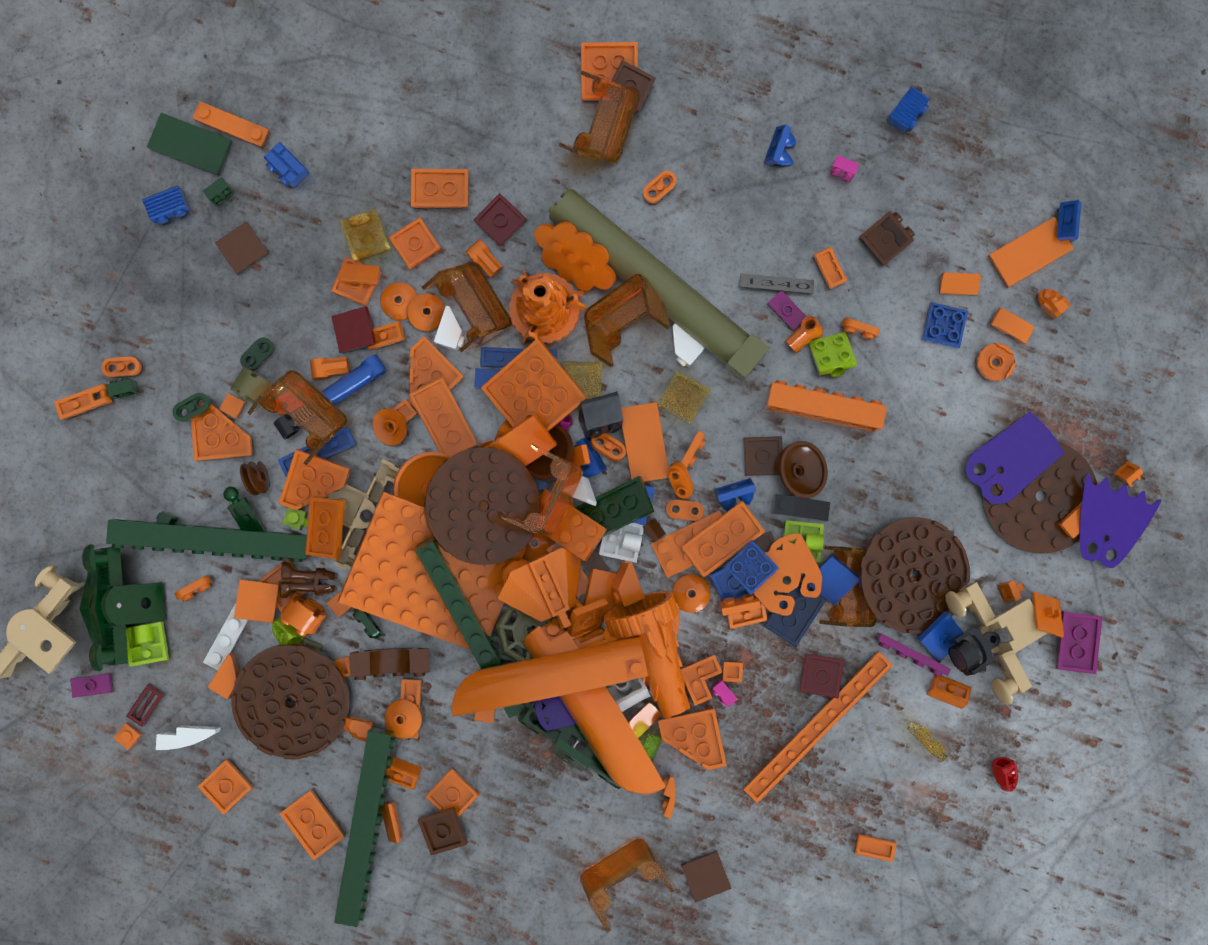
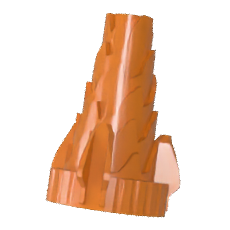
M522 271L523 275L511 281L516 288L509 302V314L512 324L518 334L523 336L521 344L525 345L527 342H533L540 338L544 345L550 346L562 342L563 339H567L579 322L580 312L587 310V306L579 302L580 298L585 296L584 291H574L573 286L567 283V280L555 274L537 273L528 277L526 271ZM536 289H545V295L537 297L535 295Z
M656 591L643 594L644 599L628 606L616 605L608 610L604 615L606 629L603 632V636L607 643L636 636L640 637L648 672L647 677H642L646 687H649L654 702L657 701L664 718L670 719L672 716L690 709V703L685 692V682L680 668L683 665L677 647H679L676 638L678 636L680 618L679 606L671 591Z

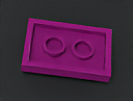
M1062 611L1064 637H1059L1055 669L1096 674L1102 616Z

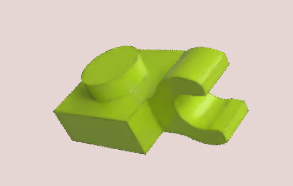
M287 508L282 524L302 530L303 526L308 527V518H306L308 512Z

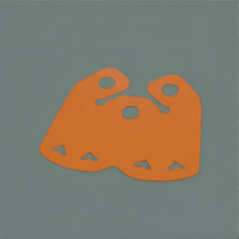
M801 534L784 536L771 545L769 552H764L779 569L753 594L769 611L784 616L792 614L795 605L794 599L786 595L775 596L774 591L791 592L799 586L801 573L805 574L800 589L801 594L812 598H817L820 595L822 574ZM797 539L795 544L789 542L790 540L794 541ZM783 544V546H782V549H783V550H776L778 547H780V546ZM785 576L791 578V583L788 585L783 583ZM808 583L815 584L814 591L807 590ZM781 601L788 603L786 609L780 608L779 604Z

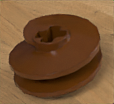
M253 461L248 462V464H241L240 476L246 490L253 496L266 493L269 487V477L263 462L259 461L257 465Z

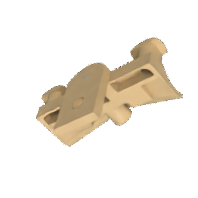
M50 565L39 573L35 580V587L40 588L44 585L50 591L33 609L20 611L10 619L6 630L8 643L0 652V679L11 677L16 663L22 662L26 656L48 674L55 670L75 645L76 641L51 621L70 602L68 596L85 585L84 582L77 583L68 578H63L55 571L56 565ZM45 640L50 641L52 644L49 651L43 648Z

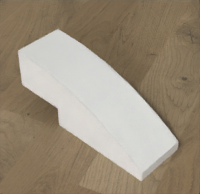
M181 725L176 728V732H161L156 736V750H170L193 745L218 733L221 727Z

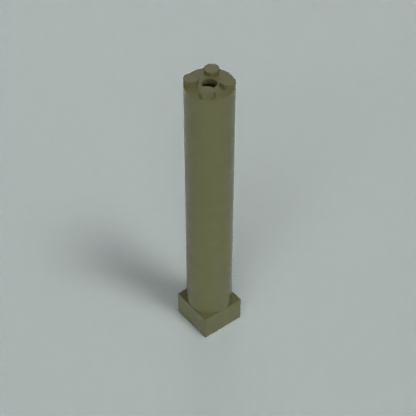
M566 188L561 194L562 199L558 204L555 202L548 210L550 212L549 219L556 225L560 222L568 221L576 227L578 232L588 233L594 243L603 245L609 253L607 264L614 270L617 276L724 363V368L742 382L770 347L753 333L749 335L574 189Z

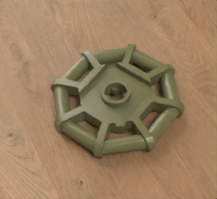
M508 606L495 626L498 630L503 655L506 654L516 661L532 659L530 653L523 645V640L528 635L527 627H542L550 622L549 620L552 618L539 622ZM515 612L518 617L512 626L506 625ZM505 629L512 631L514 642L510 645ZM517 645L526 650V657L512 648Z

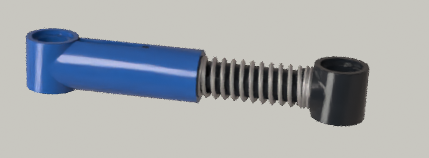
M374 354L365 359L360 366L324 389L321 397L318 396L319 398H315V401L313 400L310 404L307 403V406L304 405V408L301 407L302 410L298 409L299 412L296 411V413H287L281 416L273 424L283 439L286 440L299 432L301 424L303 425V422L306 423V420L309 421V418L312 419V416L318 415L320 410L323 411V408L326 409L329 405H336L368 382L386 373L387 369L377 354Z

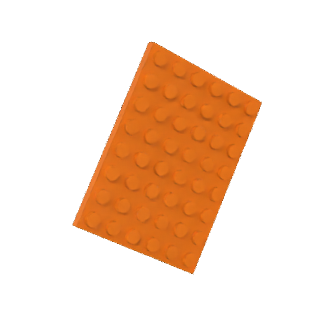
M382 491L338 602L470 649L415 552V547L418 544L434 537L428 528L424 507ZM439 546L490 638L504 604L496 599L501 590L500 584L503 585L504 579L501 578L502 574L514 560L518 562L523 558L527 547L525 546L520 552L505 561L490 565H477L460 561Z

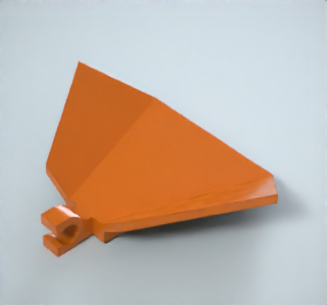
M559 548L510 571L496 599L539 622L557 616L560 628H566L571 623L565 611L575 606L582 559L564 548Z

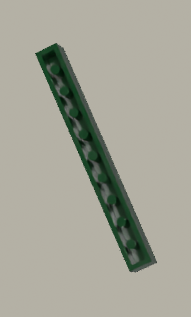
M122 519L108 520L106 544H112L113 548H124V545H132V549L144 550V547H152L153 551H164V548L172 549V552L176 553L192 550V554H204V551L212 552L214 556H224V553H232V557L242 558L245 554L252 555L251 558L263 559V556H270L271 560L283 561V558H291L292 562H302L303 559L308 557V555H305L306 534Z
M434 537L418 544L415 547V552L481 669L503 665V661ZM523 703L503 708L507 716L511 718L526 710V705Z
M373 727L368 730L334 923L358 927L360 921H364L366 909H363V905L368 900L369 890H366L367 883L371 882L373 871H370V866L374 864L376 852H373V849L379 840V833L376 832L377 826L381 825L383 814H380L381 806L384 807L386 795H383L384 787H388L390 776H387V770L391 768L393 761L390 753L396 744V738L393 737L394 731Z

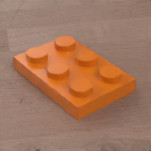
M411 169L412 208H468V169Z
M310 497L305 555L340 559L345 500Z
M312 789L279 813L313 861L346 837Z

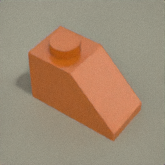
M623 561L611 588L613 591V601L617 605L625 607L645 597L633 563Z
M229 653L208 686L209 689L226 699L232 698L234 683L240 673L235 653Z

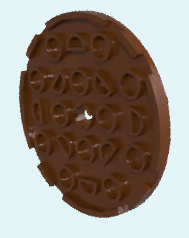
M1058 442L1065 454L1045 469L1011 501L991 504L983 496V509L990 526L1003 541L1019 550L1039 554L1053 553L1064 550L1080 540V533L1074 539H1071L1059 526V523L1082 502L1087 473L1090 474L1092 483L1094 485L1098 484L1088 462L1076 450L1064 443ZM999 466L997 472L1003 473V467ZM999 484L992 485L990 489L994 496H999L1003 492V488ZM1038 491L1045 493V498L1042 502L1036 499Z
M479 447L461 451L448 458L439 466L426 490L424 512L428 528L435 541L445 552L466 563L490 565L513 557L528 544L539 522L540 496L534 478L518 459L498 449ZM482 500L488 505L487 510L484 512L478 508V504Z
M921 517L898 519L881 528L868 542L859 566L860 591L869 611L885 626L909 634L923 633L944 612H947L952 617L954 614L950 611L945 601L946 593L949 591L958 593L960 592L959 589L970 583V565L960 540L943 524ZM914 570L918 572V578L915 581L910 578Z
M281 644L267 648L246 663L234 683L231 701L237 727L247 741H251L258 747V750L270 756L275 755L284 757V759H301L315 755L327 748L336 739L344 727L345 717H348L350 697L343 674L330 658L308 646ZM286 698H294L296 705L289 706L286 703Z

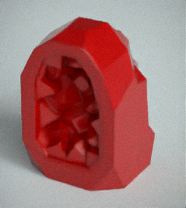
M1006 757L996 758L992 761L991 768L996 782L1003 791L1012 792L1018 783V769L1015 761Z

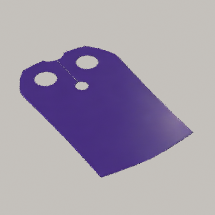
M1030 411L1001 434L972 453L967 462L965 472L972 483L980 486L981 494L991 504L1007 503L1065 453L1050 430ZM978 463L986 467V472L981 476L976 475L974 472V466ZM999 466L1004 469V472L1001 474L997 472ZM992 485H1001L1003 488L1002 494L994 496L990 490Z

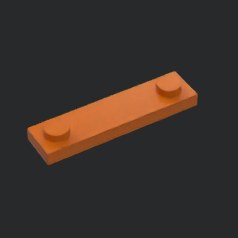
M199 101L192 117L197 122L261 148L264 147L270 130L201 101Z

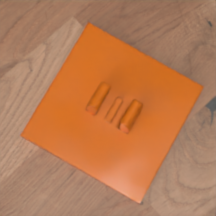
M1032 592L1036 630L1061 638L1064 637L1060 600Z

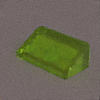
M650 733L643 747L653 762L662 738Z

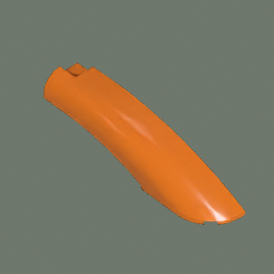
M556 618L542 627L538 626L523 640V645L532 658L579 649L569 633L560 628ZM605 686L559 696L586 739L588 746L618 786L628 792L652 794L666 788L644 747Z
M631 637L478 670L466 677L458 686L452 701V715L459 716L518 705L647 677L648 672L640 637Z

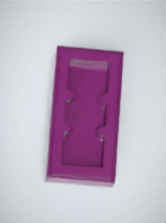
M780 291L767 303L792 331L801 325L802 320L807 317L783 291Z
M111 673L70 679L72 698L113 692Z

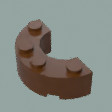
M389 648L350 652V677H354V680H365L366 676L371 675L373 677H385V673H393V676H405V673H413L414 677L425 676V673L430 672L428 648Z

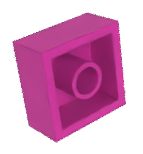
M837 155L829 172L834 176L842 177L845 181H851L856 174L859 164Z
M721 679L711 686L713 688L711 691L716 697L720 696L719 700L724 706L730 707L738 700Z

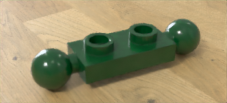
M232 486L227 487L223 492L225 500L232 502L227 508L240 529L265 531L264 525L247 498L244 497L239 500L238 489Z

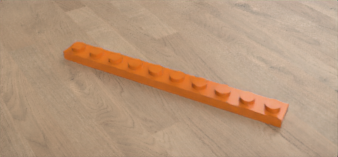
M877 651L840 689L839 699L831 698L749 781L743 790L758 803L893 664Z

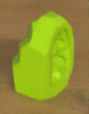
M281 617L274 620L272 631L280 645L300 644L303 641L304 637L295 631L296 628L281 622Z

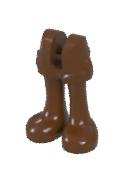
M282 562L281 579L312 580L313 582L290 583L281 581L280 598H287L290 593L298 591L314 592L318 596L335 592V585L320 584V580H335L336 573L327 571L325 568H316V571H299L291 568L288 562Z

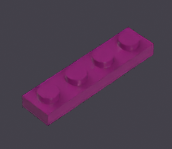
M878 632L875 640L879 641V646L887 650L890 647L897 650L895 654L904 659L907 656L914 659V664L922 668L926 665L931 668L930 672L940 677L942 674L948 676L951 671L950 668Z

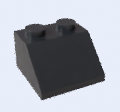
M617 391L580 402L578 420L586 439L590 437L597 438L607 432L615 433L622 428L623 416Z

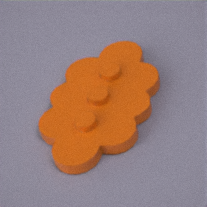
M568 221L560 222L556 226L544 223L537 227L534 237L537 244L543 248L542 260L547 267L557 269L561 278L573 281L574 285L581 291H589L594 286L606 290L614 285L616 274L607 264L609 253L603 245L594 243L588 233L578 232L576 227Z

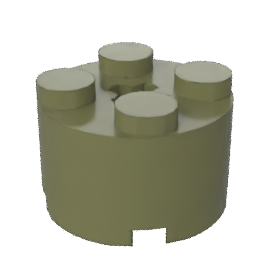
M243 367L231 385L230 390L263 409L277 387L246 367Z

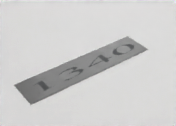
M740 273V287L814 294V280Z

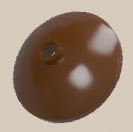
M559 425L554 426L549 431L557 445L525 466L532 477L536 479L548 480L558 476L566 469L573 453L571 436Z
M806 441L791 443L783 450L779 459L780 479L787 491L793 496L802 499L817 496L825 487L828 476L827 464L823 454L815 445Z

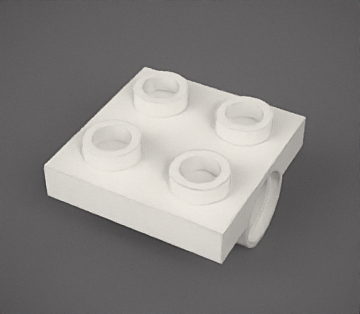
M630 523L604 536L599 555L637 563L644 525Z

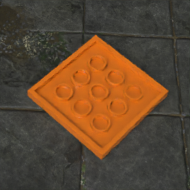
M540 338L533 341L481 387L512 427H515L534 414L548 432L576 409L581 401L588 398Z

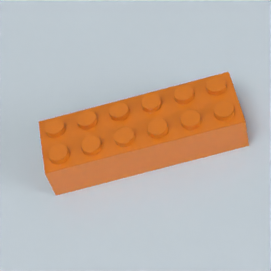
M776 380V382H772L768 386L764 409L877 432L883 429L887 406L882 405L881 401L871 400V402H865L863 398L857 396L846 398L842 393L833 392V394H826L823 389L814 388V390H807L804 385L795 384V386H788L787 382Z

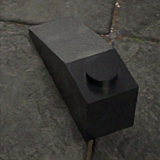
M774 494L771 514L828 521L830 502Z

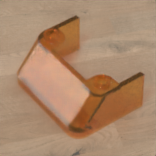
M581 71V75L594 80L592 91L595 95L600 96L589 133L582 132L578 134L574 145L560 142L559 146L580 156L614 163L621 157L640 98L639 90L603 76Z
M469 262L441 270L422 286L423 290L436 287L440 295L446 298L454 297L472 328L466 334L469 342L459 349L460 352L484 344L512 325L509 314L476 263Z
M635 274L591 305L584 314L590 353L610 367L614 365L611 350L619 346L621 342L620 331L645 314L664 328H670L665 304L648 280L641 274Z
M294 370L286 372L264 391L247 412L251 415L260 406L271 413H276L282 409L310 434L306 438V445L312 453L305 460V465L309 464L347 423L345 414L300 373Z
M532 444L531 448L553 459L550 465V472L558 480L542 514L530 513L524 521L500 511L499 515L505 521L525 530L551 536L557 531L582 478L583 471L576 463Z
M837 546L824 547V550H834L833 555L859 575L860 561L865 549ZM858 582L839 600V605H834L830 609V620H819V624L845 627H873L877 619L867 608Z
M642 837L634 838L581 873V885L592 909L607 933L611 931V922L604 913L610 905V898L606 891L632 874L639 871L646 880H654L661 876L670 892L674 891L673 882L648 842Z

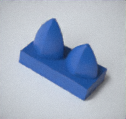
M786 124L776 127L764 160L765 163L783 166L794 163L789 153L784 150L785 147H792L797 144L795 137L790 132L792 127Z
M1079 200L1060 202L1057 239L1059 241H1075L1079 237L1082 204Z
M582 438L575 442V447L587 444L590 464L580 467L579 471L583 472L582 476L591 477L607 470L598 452L591 447L590 438Z
M749 478L716 488L714 491L721 506L726 511H729L736 505V497H739L741 501L749 505L756 488L752 479Z

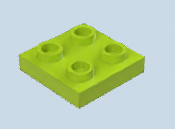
M846 332L814 339L808 344L820 376L830 373L831 377H839L847 369L857 366V361Z
M785 520L783 537L790 534H801L815 561L820 563L824 545V524ZM797 539L794 541L790 540L789 542L795 544Z
M163 622L126 628L129 667L169 660Z

